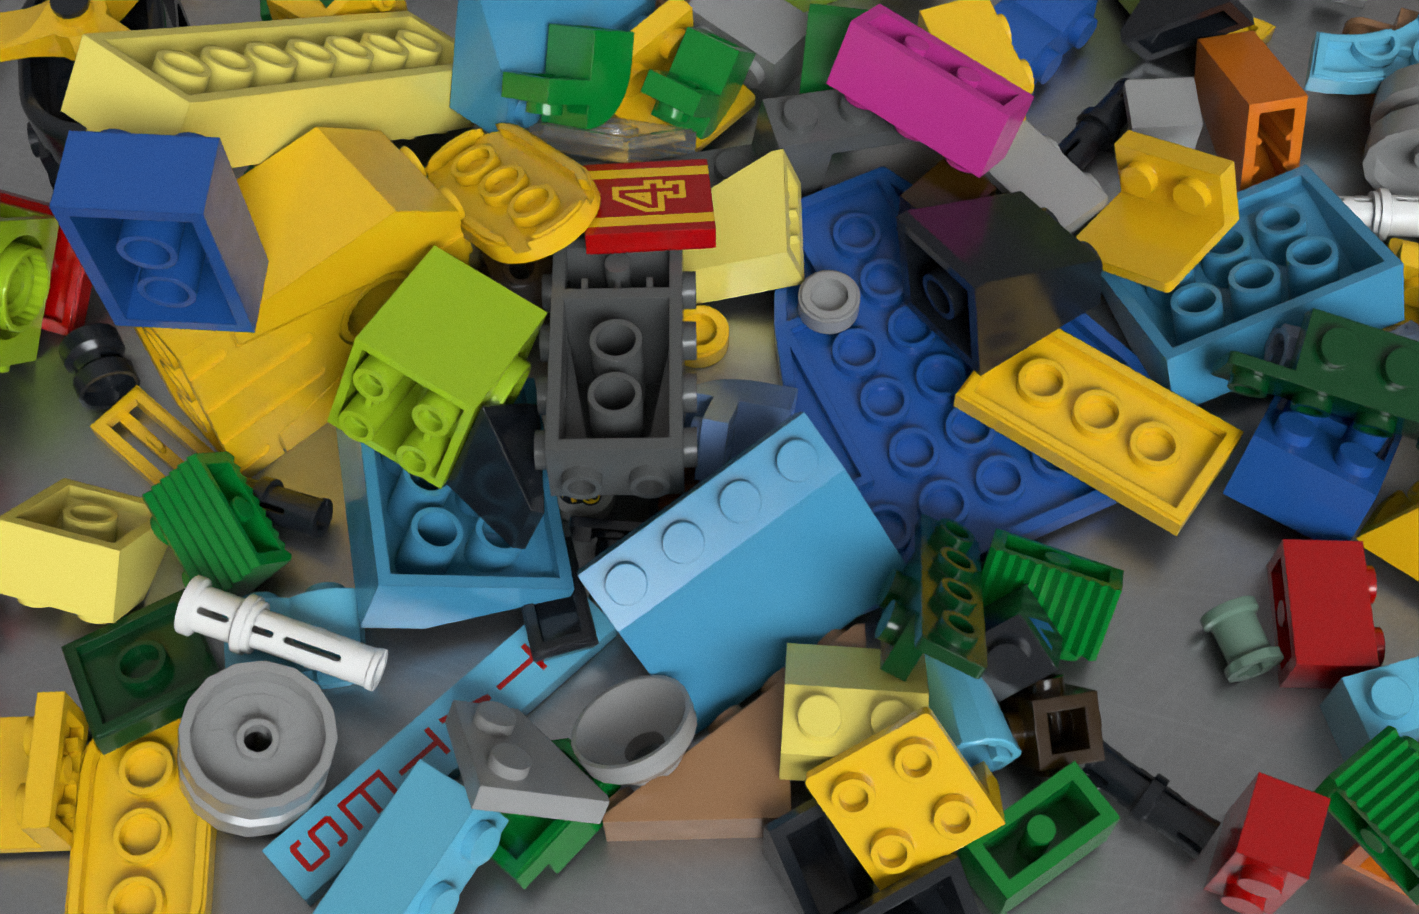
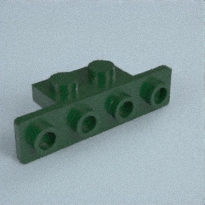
M1312 308L1304 314L1289 368L1237 351H1229L1214 362L1211 374L1228 380L1227 387L1236 393L1256 398H1264L1267 396V393L1291 400L1290 408L1301 414L1327 418L1332 413L1354 420L1353 428L1367 435L1390 438L1395 433L1417 440L1416 448L1419 450V341Z
M921 514L915 524V552L902 572L894 568L889 573L877 597L876 605L882 608V616L875 631V638L881 640L880 670L906 681L924 653L975 679H980L987 668V651L979 542L975 540L970 530L952 519L942 518L938 521L926 514Z

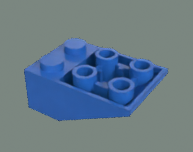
M1275 395L1222 494L1313 540L1351 541L1378 496L1402 436L1395 433L1390 438L1367 435L1353 428L1354 420L1332 413L1327 418L1301 414L1290 408L1291 400Z

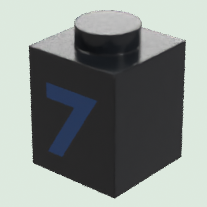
M1027 584L984 607L987 668L981 677L991 688L998 702L1058 671L1063 638Z

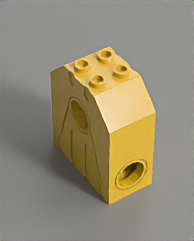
M315 127L236 179L269 260L255 333L134 327L173 401L216 452L227 451L234 456V463L241 467L240 473L245 477L252 478L284 455L283 449H286L288 452L328 423L327 420L356 336L434 245L469 265V255L473 252V248L461 230V220L465 218L462 205L447 187L441 186L437 189L426 178L427 175L423 165L411 149L407 146L398 149L381 130Z

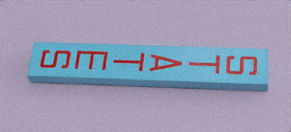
M588 597L599 641L598 645L591 649L548 661L534 662L524 624L262 850L309 906L315 903L332 886L419 759L453 780L461 774L445 724L453 700L473 703L495 701L509 708L519 709L527 716L618 636V631L607 616Z

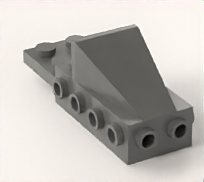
M643 160L642 162H650V161H670V160ZM582 161V162H577V163H579L580 165L583 166V165H591V164H611V163H631V162H628V161ZM584 232L571 244L553 254L552 274L542 275V306L544 311L550 312V324H542L539 331L541 363H548V376L537 377L538 415H546L545 430H535L534 434L535 469L547 470L551 496H568L574 499L585 500L598 495H636L651 499L659 498L666 494H684L685 468L698 467L697 427H684V413H697V373H685V360H697L696 321H684V310L696 309V271H683V250L586 254Z

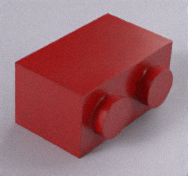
M1282 539L1266 565L1275 646L1280 648L1284 656V660L1277 665L1279 688L1333 689L1343 677L1381 667L1385 658V637L1380 627H1374L1371 606L1376 598L1377 577L1374 567L1366 565L1363 541Z
M1258 772L1225 814L1204 889L1220 895L1221 902L1225 906L1239 913L1263 914L1265 912L1273 914L1309 880L1331 798Z

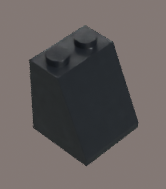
M1021 191L906 210L896 216L905 305L979 376H982L1101 303V273L1103 265L1097 251L1088 242H1080L1060 225L1056 216L1045 207L1040 208Z

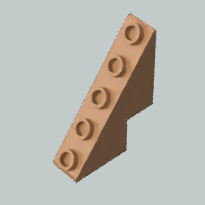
M855 624L849 630H846L845 627L840 630L833 629L817 645L867 648L865 624ZM785 667L777 671L765 682L761 688L763 695L746 708L742 709L739 705H734L721 713L709 726L708 732L710 735L690 750L687 749L678 767L671 774L657 777L636 791L631 787H626L611 796L603 816L606 841L763 838L764 825L791 811L790 780L779 779Z

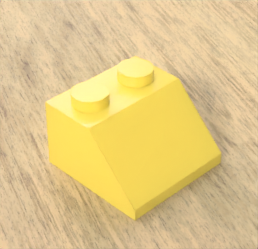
M63 478L0 516V594L15 597L20 604L28 607H52L75 613L79 619L88 623L114 624L145 599L168 545L159 540L154 534L150 525L152 514L143 498Z
M787 643L779 779L805 781L806 773L920 708L929 707L925 654H922L907 680L903 681L880 670L881 649Z

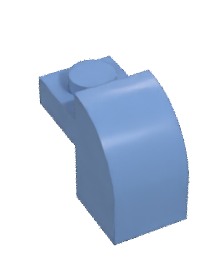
M720 379L697 384V413H686L684 427H697L698 467H696L694 479L702 481L789 418L791 414L793 415L798 388L742 379Z

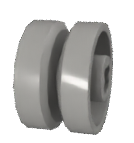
M1419 63L1398 69L1380 83L1372 103L1370 115L1371 131L1366 139L1362 162L1364 175L1367 182L1375 190L1377 188L1389 189L1391 195L1419 196Z
M266 660L233 664L208 677L186 703L178 728L177 748L180 789L195 814L219 831L244 837H255L283 831L318 802L323 795L338 740L334 709L319 685L293 667ZM248 747H255L256 752L251 751Z

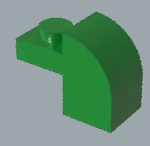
M549 23L545 73L503 72L501 97L526 101V112L541 114V122L586 130L597 128L614 115L627 91L631 74L635 32L586 25Z
M687 27L670 70L649 69L640 92L657 100L651 115L700 139H705L716 130L737 98L756 53L706 29Z

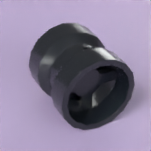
M94 323L82 326L65 336L59 344V354L65 368L69 373L75 375L73 387L82 406L92 410L111 408L136 385L140 386V379L132 362L123 357L126 347L117 328L110 324Z

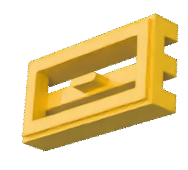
M138 385L132 388L90 425L95 436L151 486L160 483V479L166 476L112 429L115 424L119 423L171 470L177 469L178 464L185 461L129 413L136 406L192 455L195 453L214 452Z

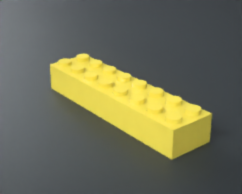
M409 11L83 34L61 108L63 113L86 127V131L101 132L106 129H120L129 133L176 135L178 133L191 132L205 137H220L232 168L249 165L257 166L315 127L381 130L390 141L399 139L413 140L416 136L434 133L446 134L451 130L474 126L473 122L450 108L455 39Z

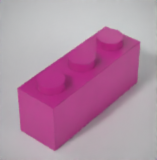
M882 4L876 5L851 20L826 84L844 94L845 99L853 106L872 111L893 124L896 131L903 137L922 142L943 155L946 161L955 169L972 173L978 178L982 177L1006 157L1035 97Z

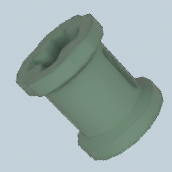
M1242 596L1226 601L1206 612L1199 620L1205 632L1213 633L1228 664L1224 669V673L1230 683L1255 678L1268 672L1284 660L1278 646H1271L1256 616L1260 607L1254 596Z

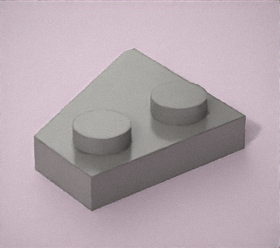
M453 700L445 724L471 809L594 824L601 823L610 802L607 794L519 709L509 708L495 701L473 703Z

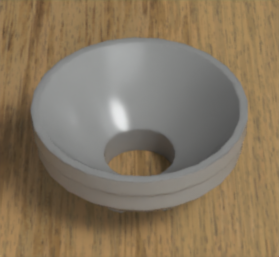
M643 675L621 681L595 697L577 718L571 733V746L579 763L594 779L609 784L644 786L657 777L668 776L678 767L696 731L697 715L694 710V704L685 686L676 679L665 675ZM653 744H662L653 752L633 761L635 755L643 748Z

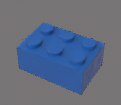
M106 129L101 132L69 130L49 208L115 326L255 333L269 260L220 137H205L191 132H183L176 135L135 134L120 129Z

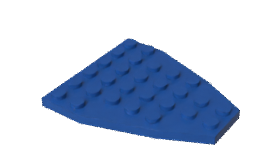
M881 166L801 198L805 279L811 274L822 270L842 272L851 277L857 284L860 291V306L856 321L848 329L836 334H822L808 328L798 314V292L801 285L774 290V342L781 386L798 388L794 413L805 412L851 477L906 565L915 552V524L921 514H926L938 521L942 518L952 519L970 530L975 540L979 542L980 561L982 563L985 560L996 528L1034 540L1118 503L953 406L955 394L974 370L905 305L896 216H898L900 195L913 184L886 167ZM1086 313L1060 327L1061 330L1151 379L1138 357ZM875 604L861 615L879 608V606Z

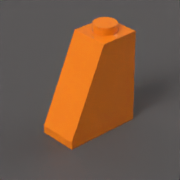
M1254 30L1197 39L1194 78L1200 110L1216 155L1234 161L1237 192L1298 168L1300 165L1308 101L1307 93Z

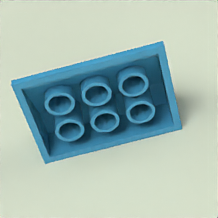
M458 0L450 108L488 133L498 132L495 125L498 123L515 124L522 128L534 126L542 117L541 114L526 112V101L501 97L503 72L545 73L549 23L586 25L631 31L654 12L656 0Z
M1307 164L1237 192L1239 221L1171 292L1165 293L1102 271L1101 292L1133 353L1138 357L1154 382L1195 405L1226 394L1232 390L1227 387L1228 380L1211 374L1214 362L1229 351H1237L1264 360L1265 343L1273 328H1281L1284 323L1301 327L1304 314L1312 308L1378 329H1384L1405 320L1404 263Z
M527 378L514 404L529 403L537 405V389L534 378ZM540 415L541 430H544L542 415ZM336 427L360 628L426 629L516 609L531 603L538 604L572 595L575 588L557 496H551L547 470H543L545 513L526 548H512L447 485V482L439 489L423 478L408 473L399 464L364 443L351 439Z
M805 412L794 413L578 569L577 576L650 675H665L676 679L685 686L697 715L695 734H698L709 726L721 713L746 699L761 688L773 674L785 667L787 643L817 645L833 629H842L876 604L879 591L889 573L894 568L902 572L906 563L851 477Z

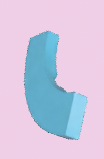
M1419 14L1414 21L1395 31L1384 29L1364 34H1331L1317 31L1311 44L1304 90L1344 95L1376 93L1380 83L1396 70L1419 63Z

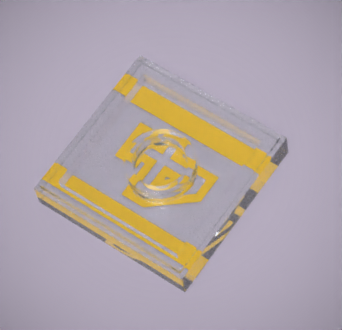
M611 117L601 126L587 130L547 122L534 123V126H529L530 133L562 153L620 163L642 162L695 153L696 132L692 131L693 129Z

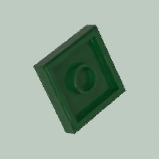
M185 588L117 620L114 624L110 623L61 647L94 742L103 755L181 718L188 699L208 677L222 671L207 636L194 632L187 637L175 631V614Z

